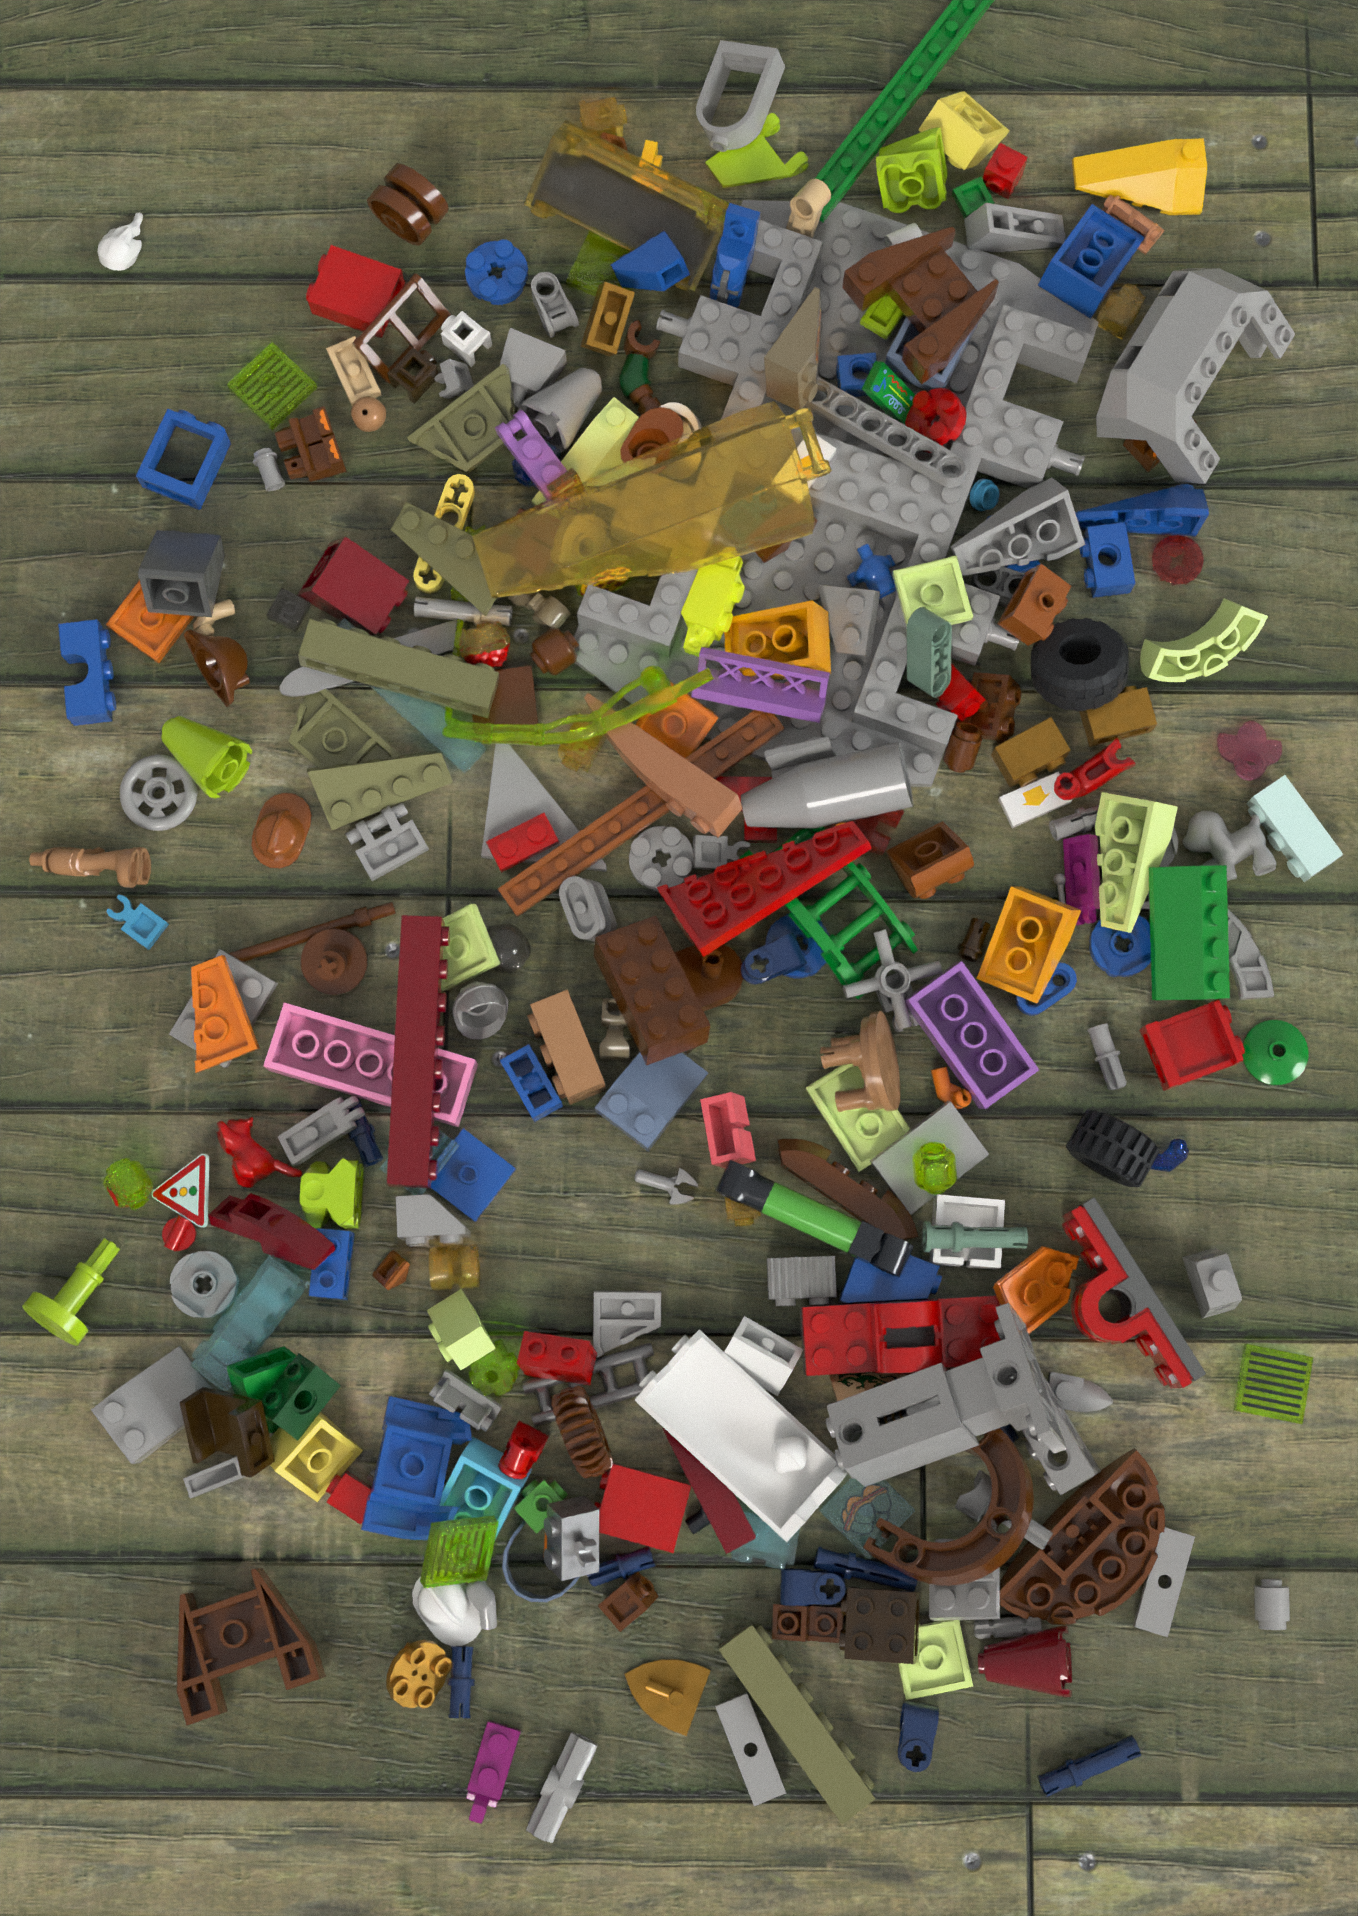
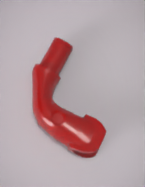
M1116 738L1109 746L1088 759L1084 764L1078 766L1070 773L1060 774L1054 783L1055 794L1062 800L1083 797L1103 786L1125 770L1136 766V763L1130 757H1127L1125 760H1119L1116 757V752L1121 749L1120 740Z

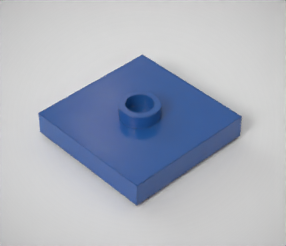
M463 1128L438 1160L437 1180H431V1188L476 1222L516 1171V1168Z

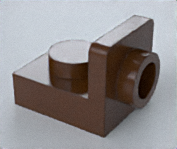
M636 1572L608 1595L598 1607L621 1632L652 1605L658 1598V1594L654 1590L651 1581L643 1577L639 1572Z

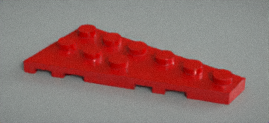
M850 821L817 832L812 839L795 844L794 841L782 844L783 849L769 854L762 851L718 866L714 873L699 878L695 874L684 878V883L670 888L668 884L657 887V890L699 952L705 957L871 850L872 847L868 839L857 825Z

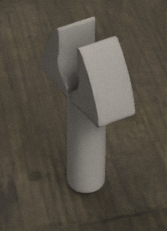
M679 1168L678 1175L672 1178L641 1169L636 1171L634 1177L635 1182L668 1191L671 1196L670 1205L684 1204L694 1200L692 1196L680 1194L678 1189L674 1187L675 1185L679 1186L682 1183H687L688 1185L698 1187L696 1181L681 1168Z

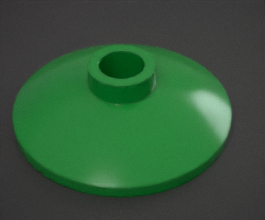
M1281 1020L1261 1022L1254 1026L1244 1039L1245 1053L1242 1054L1244 1065L1248 1072L1262 1083L1275 1086L1287 1084L1299 1077L1307 1065L1309 1054L1307 1042L1302 1033L1288 1022ZM1274 1045L1282 1047L1283 1055L1281 1057L1274 1055Z

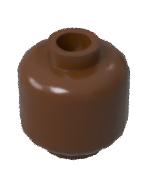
M553 627L532 642L533 651L529 654L543 674L549 672L551 675H558L577 661V654L574 649L579 644L569 630L562 633L560 629Z

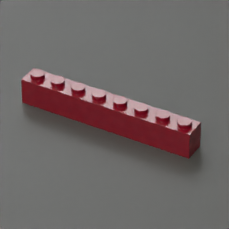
M401 916L387 1185L390 1187L431 1188V1180H437L438 1161L432 1160L433 1146H439L440 1129L439 1126H434V1114L441 1111V1093L436 1092V1079H442L443 1059L437 1058L438 1046H444L445 1026L439 1025L440 1012H446L447 1002L446 992H441L442 979L448 978V959H443V946H449L450 926H445L443 918L438 916Z

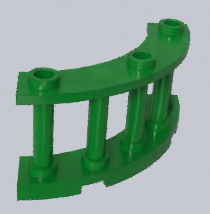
M801 828L783 844L794 841L795 844L802 843L810 838L812 839L815 833L823 831L825 828ZM782 844L773 852L783 849ZM748 850L739 859L753 855V853ZM853 862L842 868L848 876L812 906L808 904L804 907L797 898L785 904L791 912L788 914L791 920L806 938L812 937L823 951L820 954L836 976L841 986L861 981L864 978V973L880 960L877 946L856 963L851 962L849 964L841 953L845 949L844 945L879 916H881L892 932L888 936L892 950L899 944H902L913 954L918 951L912 940L915 936L912 929L906 922L898 920L884 899L869 882L872 877L861 863L855 865ZM857 886L872 906L839 933L828 936L818 924V921L821 920L820 916ZM864 994L858 995V996H854V997H855L856 999H859V998H861Z

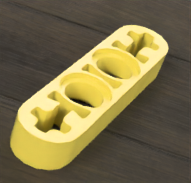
M456 474L447 480L434 514L435 517L441 519L443 514L454 512L459 517L458 522L454 526L460 530H463L475 494L473 483L469 477L463 474ZM460 484H464L467 493L462 492L458 499L459 506L453 504L456 498L453 488H459ZM419 557L413 575L415 584L423 593H435L442 587L445 579L433 569V575L436 580H430L428 584H424L421 575H427L431 566Z

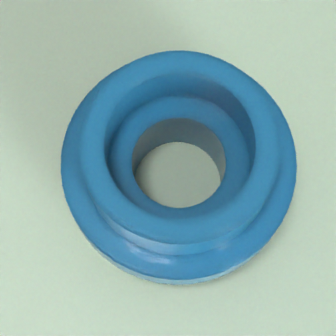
M988 479L978 480L970 491V503L975 510H990L995 507L999 500L998 487Z

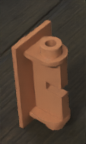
M1110 195L1106 199L1102 210L1145 237L1138 250L1146 255L1165 230L1123 201L1121 197Z

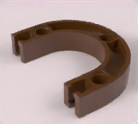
M1001 1428L985 1433L982 1440L978 1441V1446L965 1450L985 1463L992 1482V1496L989 1508L978 1526L967 1535L949 1542H929L906 1532L880 1517L875 1526L882 1532L881 1537L888 1539L890 1535H893L899 1539L894 1545L893 1551L887 1552L880 1549L875 1544L876 1540L872 1537L867 1539L863 1548L873 1557L905 1575L933 1585H961L981 1579L994 1572L1017 1550L1024 1539L1032 1517L1034 1503L1031 1474L1022 1454ZM1011 1521V1527L1007 1532L1002 1534L997 1532L998 1526L1002 1522ZM912 1550H918L916 1560L912 1563H906L907 1554Z

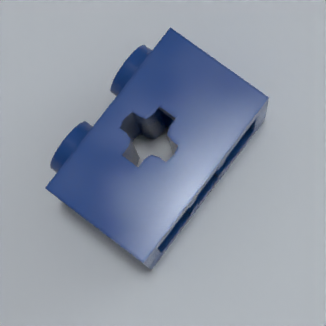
M529 1044L500 1060L534 1122L563 1107L559 1096Z

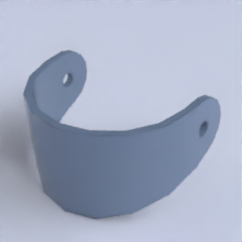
M524 1520L513 1533L504 1550L502 1569L506 1583L517 1596L530 1602H548L561 1597L580 1577L574 1578L561 1592L549 1596L535 1595L521 1588L512 1577L508 1565V1556L515 1537L526 1524Z

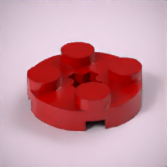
M935 388L928 392L923 390L914 396L913 405L907 414L905 426L943 446L950 439L955 441L964 428L967 413L965 407L961 404V399L951 390L946 388ZM938 415L940 417L939 421H935L931 426L932 420ZM922 450L923 452L931 453L930 451Z

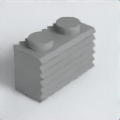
M835 1256L767 1258L768 1300H775L776 1306H796L795 1299H809V1305H828L829 1298L837 1297Z

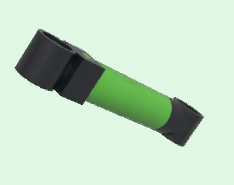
M729 1160L715 1189L717 1193L751 1207L832 1245L858 1260L869 1263L899 1278L914 1247L898 1237L885 1233L883 1230L864 1221L860 1222L732 1160Z

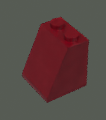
M345 536L329 543L297 596L350 627L362 629L369 636L376 635L377 632L381 634L390 623L391 618L388 614L394 605L398 607L408 593L405 587L409 580Z

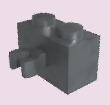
M586 1496L547 1504V1518L544 1519V1530L547 1535V1549L544 1550V1561L547 1568L552 1570L561 1581L599 1572V1509Z

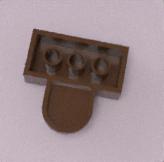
M656 915L595 937L594 958L646 1066L706 1044L708 1042L710 1023L704 1011L731 1001L742 987L743 977L740 971L742 961L734 950L723 944L705 957L702 956L695 945L674 952Z

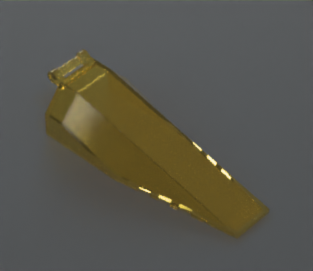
M775 401L740 411L649 450L472 536L491 597L498 598L535 593L540 590L563 589L564 586L585 584V586L593 585L596 582L615 579L616 581L628 580L630 577L644 575L652 577L688 572L813 534L815 519L807 481L825 476L832 470L829 461L824 460L812 424L814 417L811 409L804 408L792 415L785 416ZM800 427L812 465L804 468L791 433V429Z

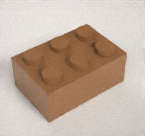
M568 990L530 1004L533 1013L527 1015L535 1037L543 1036L545 1044L539 1047L548 1069L555 1067L558 1074L553 1076L552 1079L560 1100L567 1097L571 1105L606 1091L604 1079Z

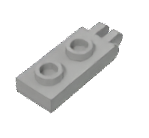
M352 1096L345 1101L342 1097L333 1100L278 1136L292 1165L298 1166L357 1128L355 1121L363 1117L365 1112L362 1107L352 1112L349 1111L359 1103L356 1096Z

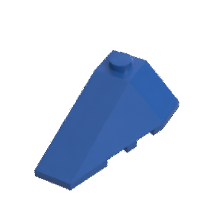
M1181 484L1174 488L1170 487L1078 511L1075 514L1081 530H1086L1089 526L1126 522L1127 533L1196 536L1209 515V509L1203 489H1194L1192 485Z

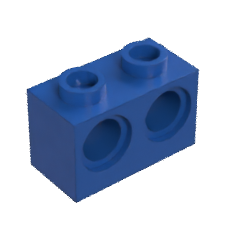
M316 1228L334 1244L336 1250L315 1270H311L309 1296L348 1300L355 1233Z

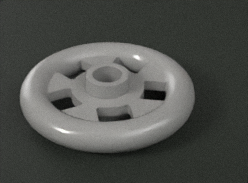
M151 755L140 759L127 770L120 785V802L127 817L136 825L153 831L168 830L185 821L195 807L198 794L195 781L176 758L167 755ZM153 768H167L165 778L153 777ZM137 779L146 781L142 794L133 792ZM182 780L185 792L175 794V788L172 783ZM157 789H164L165 794L162 798L157 799L154 797ZM143 802L154 808L149 816H146L138 809ZM174 802L178 809L171 815L165 816L162 809Z

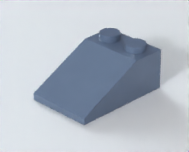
M639 1052L595 1106V1111L649 1152L708 1075V1072L683 1053L646 1066Z

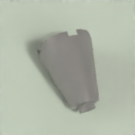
M579 368L524 400L518 407L517 412L522 409L551 450L556 454H560L569 448L601 394V377L593 369Z

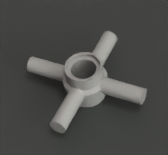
M887 930L875 932L874 937L882 965L877 969L874 978L844 985L845 997L850 998L878 990L882 995L891 998L898 1028L910 1027L912 1025L903 994L908 990L911 981L941 974V964L939 961L907 969L903 964L894 961ZM890 970L895 971L900 977V983L895 989L890 988L885 981V976Z

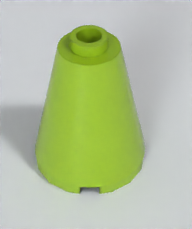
M182 716L167 720L162 727V742L207 796L219 798L220 796L217 793L223 790L228 793L231 792L247 773L250 763L246 760L247 754L250 753L252 755V749L245 741Z

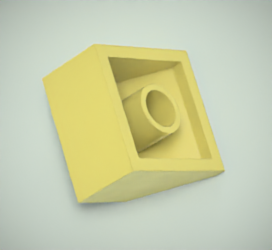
M965 91L938 99L918 129L920 132L931 128L940 127L944 153L949 156L948 160L953 166L963 170L977 166L1010 131Z
M322 1412L318 1414L298 1441L280 1427L270 1437L275 1460L270 1466L275 1472L316 1502L326 1493V1489L336 1474L341 1476L363 1452L351 1438Z

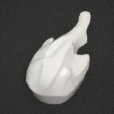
M136 213L134 220L130 224L111 229L101 239L97 252L99 261L103 266L121 271L135 263L142 243L141 240L133 238L140 234V224L143 220L142 213Z

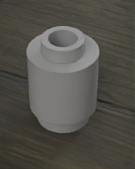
M1261 1579V1585L1254 1586L1255 1620H1258V1628L1263 1630H1286V1621H1290L1289 1587L1282 1586L1281 1579Z

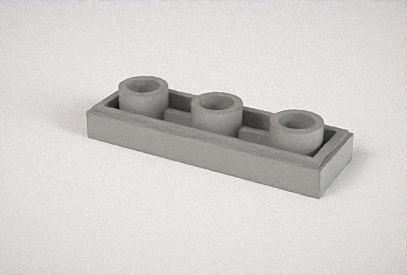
M1166 1527L1164 1533H1160L1155 1550L1158 1558L1144 1582L1133 1622L1134 1627L1168 1637L1194 1543V1536ZM1162 1575H1166L1168 1578V1583L1165 1587H1160L1158 1584V1579Z
M743 1693L715 1705L753 1805L757 1806L786 1794L748 1693ZM747 1743H754L757 1746L756 1752L747 1754L744 1751L745 1745Z

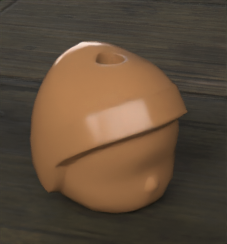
M362 397L353 404L351 417L360 430L365 432L375 431L383 425L386 419V408L379 400L373 397Z

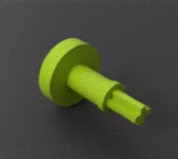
M104 1238L85 1263L79 1262L77 1264L76 1270L53 1300L41 1293L33 1292L23 1304V1309L49 1332L69 1344L78 1346L88 1333V1329L75 1315L95 1288L103 1282L102 1273L120 1249L113 1242H109Z

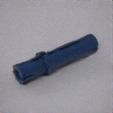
M822 1547L817 1548L814 1569L842 1574L843 1578L848 1580L854 1577L906 1591H915L916 1579L885 1563L856 1557V1553L853 1552L843 1554L823 1549Z
M1130 1735L1074 1761L1070 1758L1064 1761V1765L1050 1772L1038 1775L1037 1778L1045 1796L1049 1797L1073 1785L1077 1788L1083 1785V1781L1097 1774L1108 1771L1129 1760L1141 1757L1140 1749L1133 1735Z

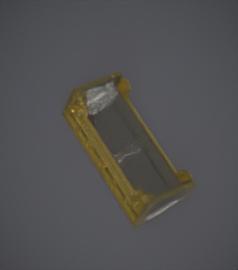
M565 120L551 138L524 205L540 218L546 219L548 216L558 214L631 252L646 243L650 238L665 231L682 255L690 275L674 285L682 290L690 289L695 292L723 235L725 214L729 203Z

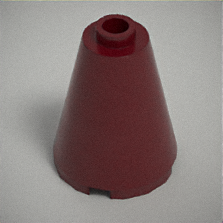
M1057 1626L985 1645L984 1653H978L979 1674H985L986 1681L1060 1697H1071L1072 1690L1065 1689V1683H1072L1070 1643H1066V1639L1062 1637V1634H1069L1068 1627Z

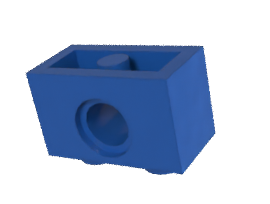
M1126 522L1087 527L1083 535L1085 545L1080 547L1079 551L1082 558L1086 557L1087 569H1084V582L1086 588H1091L1092 598L1131 593L1136 583ZM1102 555L1111 558L1113 565H1103L1098 557Z

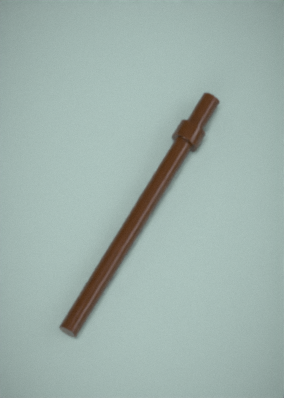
M392 901L369 909L365 906L355 909L353 914L233 951L229 954L242 962L249 961L308 942L312 936L325 929L341 928L346 930L356 926L359 929L370 926L372 921L396 914V910Z

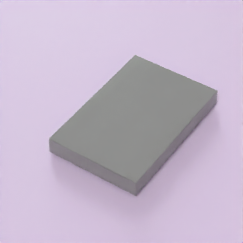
M947 1101L876 1155L870 1162L893 1194L912 1215L986 1158L989 1153L952 1102ZM925 1150H933L936 1152L932 1153L931 1155L928 1153L926 1155L923 1154ZM941 1152L948 1153V1154L951 1155V1157L946 1156V1155L942 1154ZM942 1156L947 1157L951 1162L945 1160ZM938 1159H942V1160H943V1166H942V1164L938 1161Z

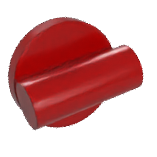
M179 1215L169 1220L162 1231L164 1246L173 1251H183L191 1247L196 1239L194 1224Z

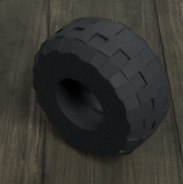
M1072 618L1061 623L1058 622L1054 624L1053 631L1044 641L1039 640L1033 645L1031 651V679L1033 680V686L1043 699L1061 709H1070L1078 712L1100 708L1118 697V694L1123 691L1129 673V651L1127 644L1118 632L1101 621H1093L1090 618Z

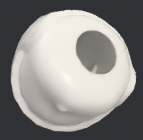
M796 1436L784 1437L774 1441L771 1450L776 1471L778 1473L801 1471L807 1461L805 1441Z

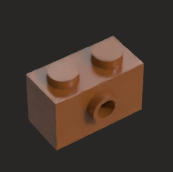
M1043 564L1037 565L1025 572L998 625L1027 646L1039 640L1044 641L1054 629L1052 622L1055 616L1067 605L1068 599L1066 596L1071 585Z

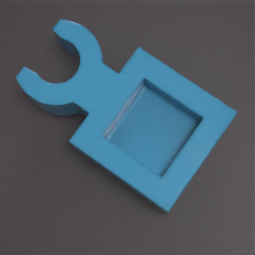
M118 895L117 899L124 904L123 911L115 913L108 908L107 914L115 921H126L121 930L150 950L169 924L141 903L136 910H133L131 901L123 895Z

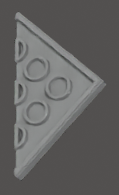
M497 734L481 857L494 859L486 841L545 813L559 840V844L523 862L534 864L580 831L505 738ZM600 859L586 870L606 872L607 865Z

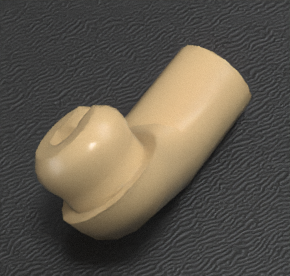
M228 599L215 603L212 617L198 616L193 623L194 631L205 636H214L215 630L212 625L215 621L235 614L232 601Z

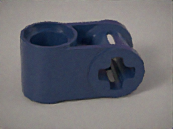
M790 933L751 951L742 963L740 971L746 982L758 985L780 975L783 976L805 966L807 961L794 933ZM753 962L756 965L762 964L764 966L761 973L758 969H751Z
M797 1568L781 1569V1605H832L838 1603L844 1597L845 1581L838 1573ZM829 1578L834 1579V1585L840 1586V1590L834 1591L833 1597H828L826 1591L820 1589V1585H825Z
M903 1701L897 1753L900 1763L910 1771L921 1772L930 1765L934 1737L936 1736L939 1706ZM914 1745H917V1749L923 1753L922 1758H916L915 1764H912V1760L906 1756L907 1751H913Z

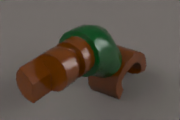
M637 320L630 325L624 339L623 348L627 356L619 375V384L624 397L627 400L630 399L635 406L639 405L637 410L642 415L650 409L661 406L657 397L652 398L653 391L650 388L651 381L648 378L649 360L655 356L661 341L654 339L647 346L638 343L635 338L639 336L642 326L641 321Z

